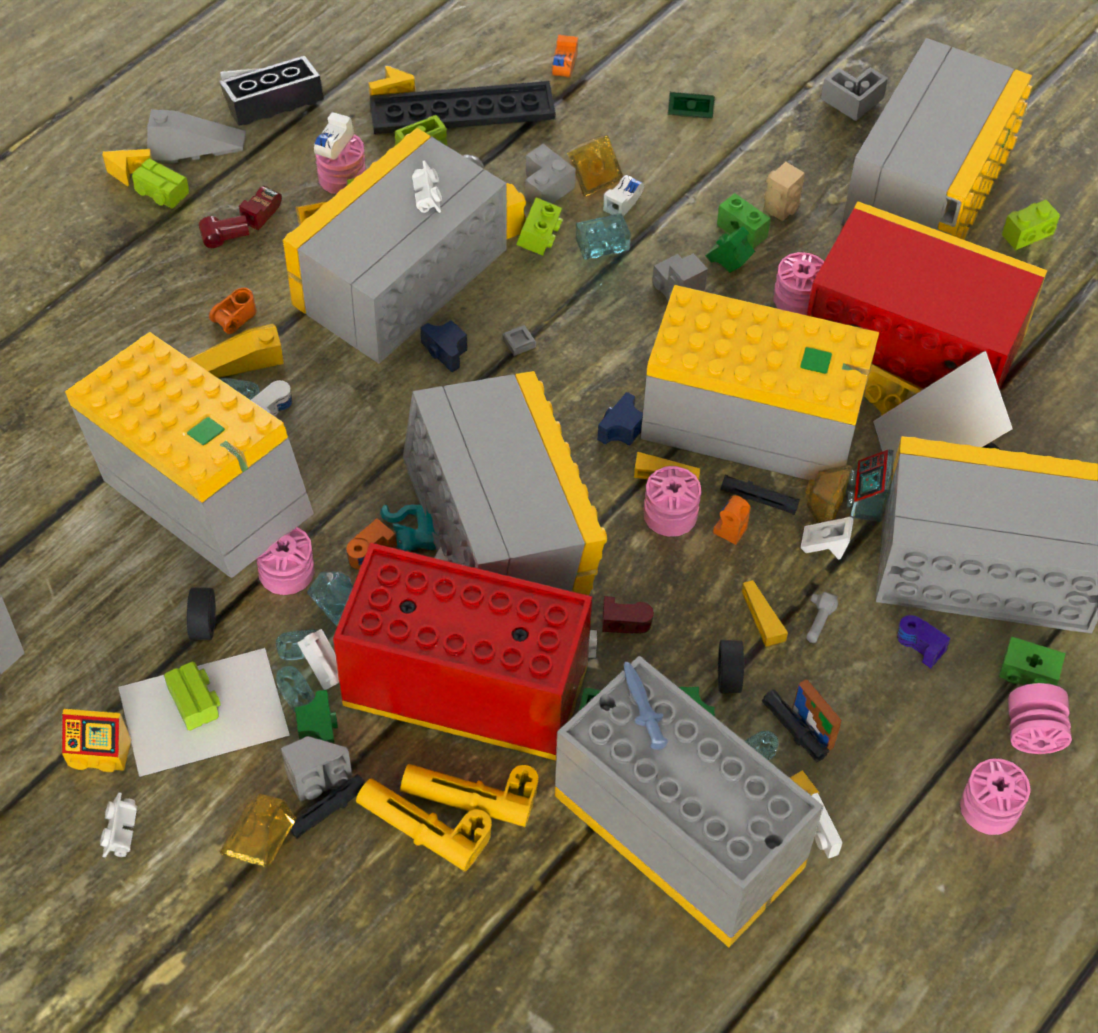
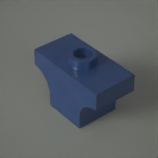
M452 320L440 326L431 325L430 323L421 326V343L428 349L430 355L434 359H438L452 373L459 369L460 355L467 351V334Z
M626 392L614 407L608 408L604 419L598 425V441L605 445L611 441H621L630 446L639 436L642 430L643 413L634 407V395Z

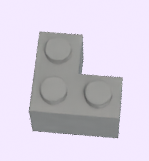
M838 67L824 79L821 99L857 121L884 98L888 78L871 67L859 77L854 78Z
M544 144L540 145L526 155V175L528 178L525 179V199L532 205L536 197L553 204L575 188L576 168Z
M694 253L683 259L676 254L654 265L652 283L657 290H660L666 296L669 302L674 285L705 292L708 268Z

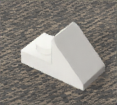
M846 517L805 526L801 549L805 553L829 549L837 559H841L850 542L853 518Z
M812 794V797L824 806L819 794ZM824 806L816 830L815 841L818 848L824 850L827 858L839 855L842 841Z

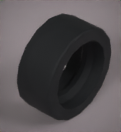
M192 587L189 590L187 601L188 637L191 640H212L216 618L214 589Z
M720 640L718 650L719 692L741 693L744 679L743 642L741 640Z

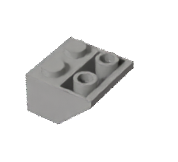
M307 736L281 748L286 775L300 802L306 799H315L322 792L332 787L338 788L352 778L349 751L346 747Z

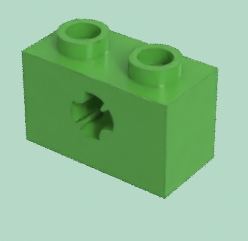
M734 193L719 205L717 225L729 234L744 226L749 232L747 240L754 249L768 238L771 218Z
M1011 636L1005 651L999 677L1014 684L1043 683L1056 686L1060 678L1066 653Z

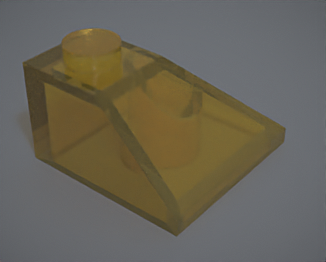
M608 135L595 137L577 145L567 153L571 165L576 168L575 175L584 197L619 182L624 177Z
M843 465L821 470L818 472L815 480L810 479L805 494L809 495L807 506L817 523L835 520L845 498L853 466Z
M259 793L247 803L219 852L221 855L269 868L294 824L296 817L283 799Z

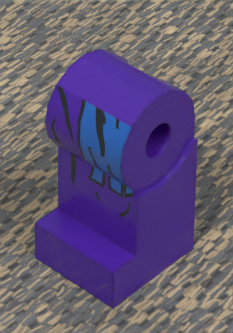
M915 615L904 616L899 623L897 631L898 641L902 645L912 647L924 656L922 663L932 668L947 651L950 637Z

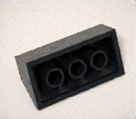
M305 55L219 81L231 115L238 126L249 125L253 121L271 118L276 114L285 111L290 112L298 107L313 105L318 101L324 100L320 75Z

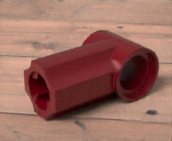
M245 215L223 220L208 216L199 222L202 240L207 248H217L224 243V240L249 235Z

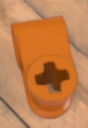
M248 288L234 290L232 294L211 309L209 319L221 325L227 334L236 332L240 326L256 315L257 310L252 291Z

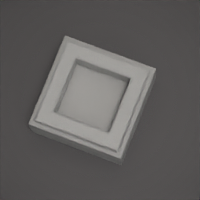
M525 325L503 333V340L514 356L536 347V341Z

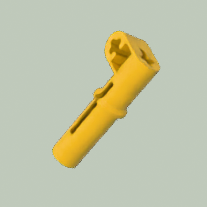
M408 764L402 778L400 791L466 811L482 810L491 818L526 827L536 797L538 774L534 768L528 765L517 766L510 773L505 791L485 786L481 780L475 783ZM525 783L524 794L520 796L518 795L519 786Z
M373 778L367 780L356 798V803L413 838L415 845H424L464 872L471 867L489 842L491 836V818L485 811L475 809L469 811L457 827L452 829L439 821L437 814H428ZM472 829L475 830L474 842L470 840Z

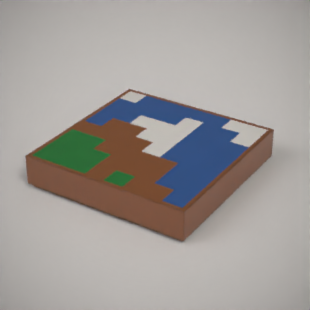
M806 679L798 684L792 710L807 726H811L815 730L814 734L830 751L835 746L842 720Z

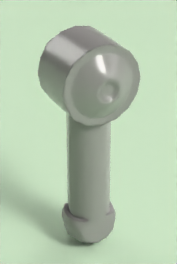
M827 592L820 595H812L811 601L816 604L818 613L806 638L810 643L817 642L828 615H831L837 609L838 596Z

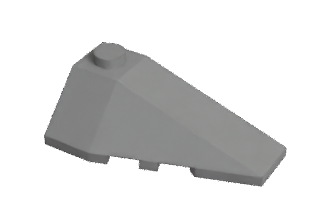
M151 109L147 126V149H150L152 160L163 164L178 163V159L192 157V160L200 159L199 155L210 153L217 156L240 152L244 149L246 131L171 110Z

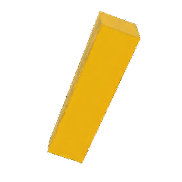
M637 452L634 478L649 479L658 469L678 466L689 470L699 480L700 468Z
M753 580L744 582L741 592L765 647L786 642L787 630Z

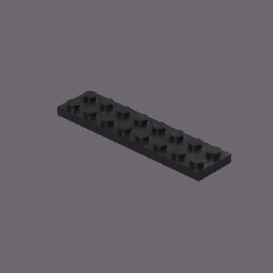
M550 81L370 95L374 135L395 133L396 130L435 115L439 117L446 129L554 120L556 115Z

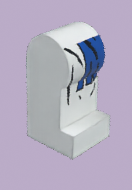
M334 112L330 114L328 125L315 141V154L333 160L339 156L354 135L351 117Z
M625 175L613 190L609 189L604 194L603 211L622 219L641 196L644 183ZM618 204L619 210L614 209L612 205Z
M274 381L251 399V401L275 416L280 410H285L292 404L290 385L285 381Z

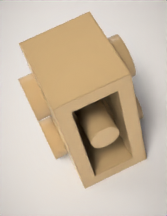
M787 162L783 163L776 171L773 170L766 180L768 185L764 195V211L781 221H784L789 215H793L800 203L805 173Z

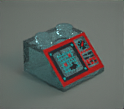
M887 449L858 460L856 471L851 470L849 485L853 486V491L848 492L846 505L851 507L850 517L877 522L882 521L890 493L894 450Z

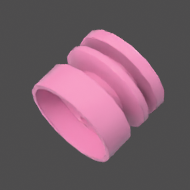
M353 135L339 156L334 160L316 154L318 180L323 189L337 194L347 186L348 179L355 178L366 171L364 145L358 136Z
M803 252L789 254L783 258L778 266L773 301L776 307L781 310L806 315L812 283L824 261L818 256Z
M678 466L663 467L656 470L649 477L646 484L643 509L644 520L649 528L657 534L670 537L683 535L695 526L701 497V485L697 477L689 470Z
M298 527L277 540L266 552L256 559L259 580L266 589L275 594L289 595L305 589L312 581L315 573L311 540L306 532Z
M1036 683L1018 687L1010 693L1008 708L1011 718L1009 724L1011 730L1010 741L1013 747L1026 753L1047 754L1063 750L1069 746L1072 740L1071 723L1068 718L1070 714L1069 697L1064 689L1052 684Z
M988 759L979 763L972 770L960 800L961 813L966 822L975 830L988 835H1000L1010 831L1018 822L1029 799L1031 790L1027 776L1017 765L1004 759Z

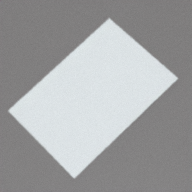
M986 351L873 421L882 451L888 449L887 469L889 476L893 470L901 436L983 447L1013 429Z
M265 648L197 666L199 670L205 669L210 684L206 686L209 692L215 690L221 706L217 707L218 719L206 724L203 723L202 726L193 730H187L167 688L164 675L118 687L139 777L290 736Z

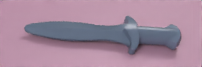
M626 662L624 663V672L627 685L638 705L640 717H636L635 723L646 726L652 740L651 748L654 750L664 749L667 746L668 740L663 737L658 722L663 718V714H656L653 711L640 677L633 666Z

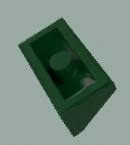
M670 92L668 115L713 119L715 96Z

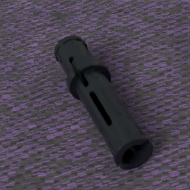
M725 475L720 491L740 496L746 501L749 499L791 513L792 515H795L800 499L754 485L753 481L748 480V482L728 475Z
M776 690L769 691L764 696V699H762V703L794 737V742L798 746L801 745L815 762L823 760L827 753H829V749L814 734L815 730L811 726H807Z
M356 774L340 787H334L324 799L314 804L291 822H288L286 824L287 828L295 839L300 838L305 832L319 824L333 812L347 807L348 802L358 795L365 781L359 774Z

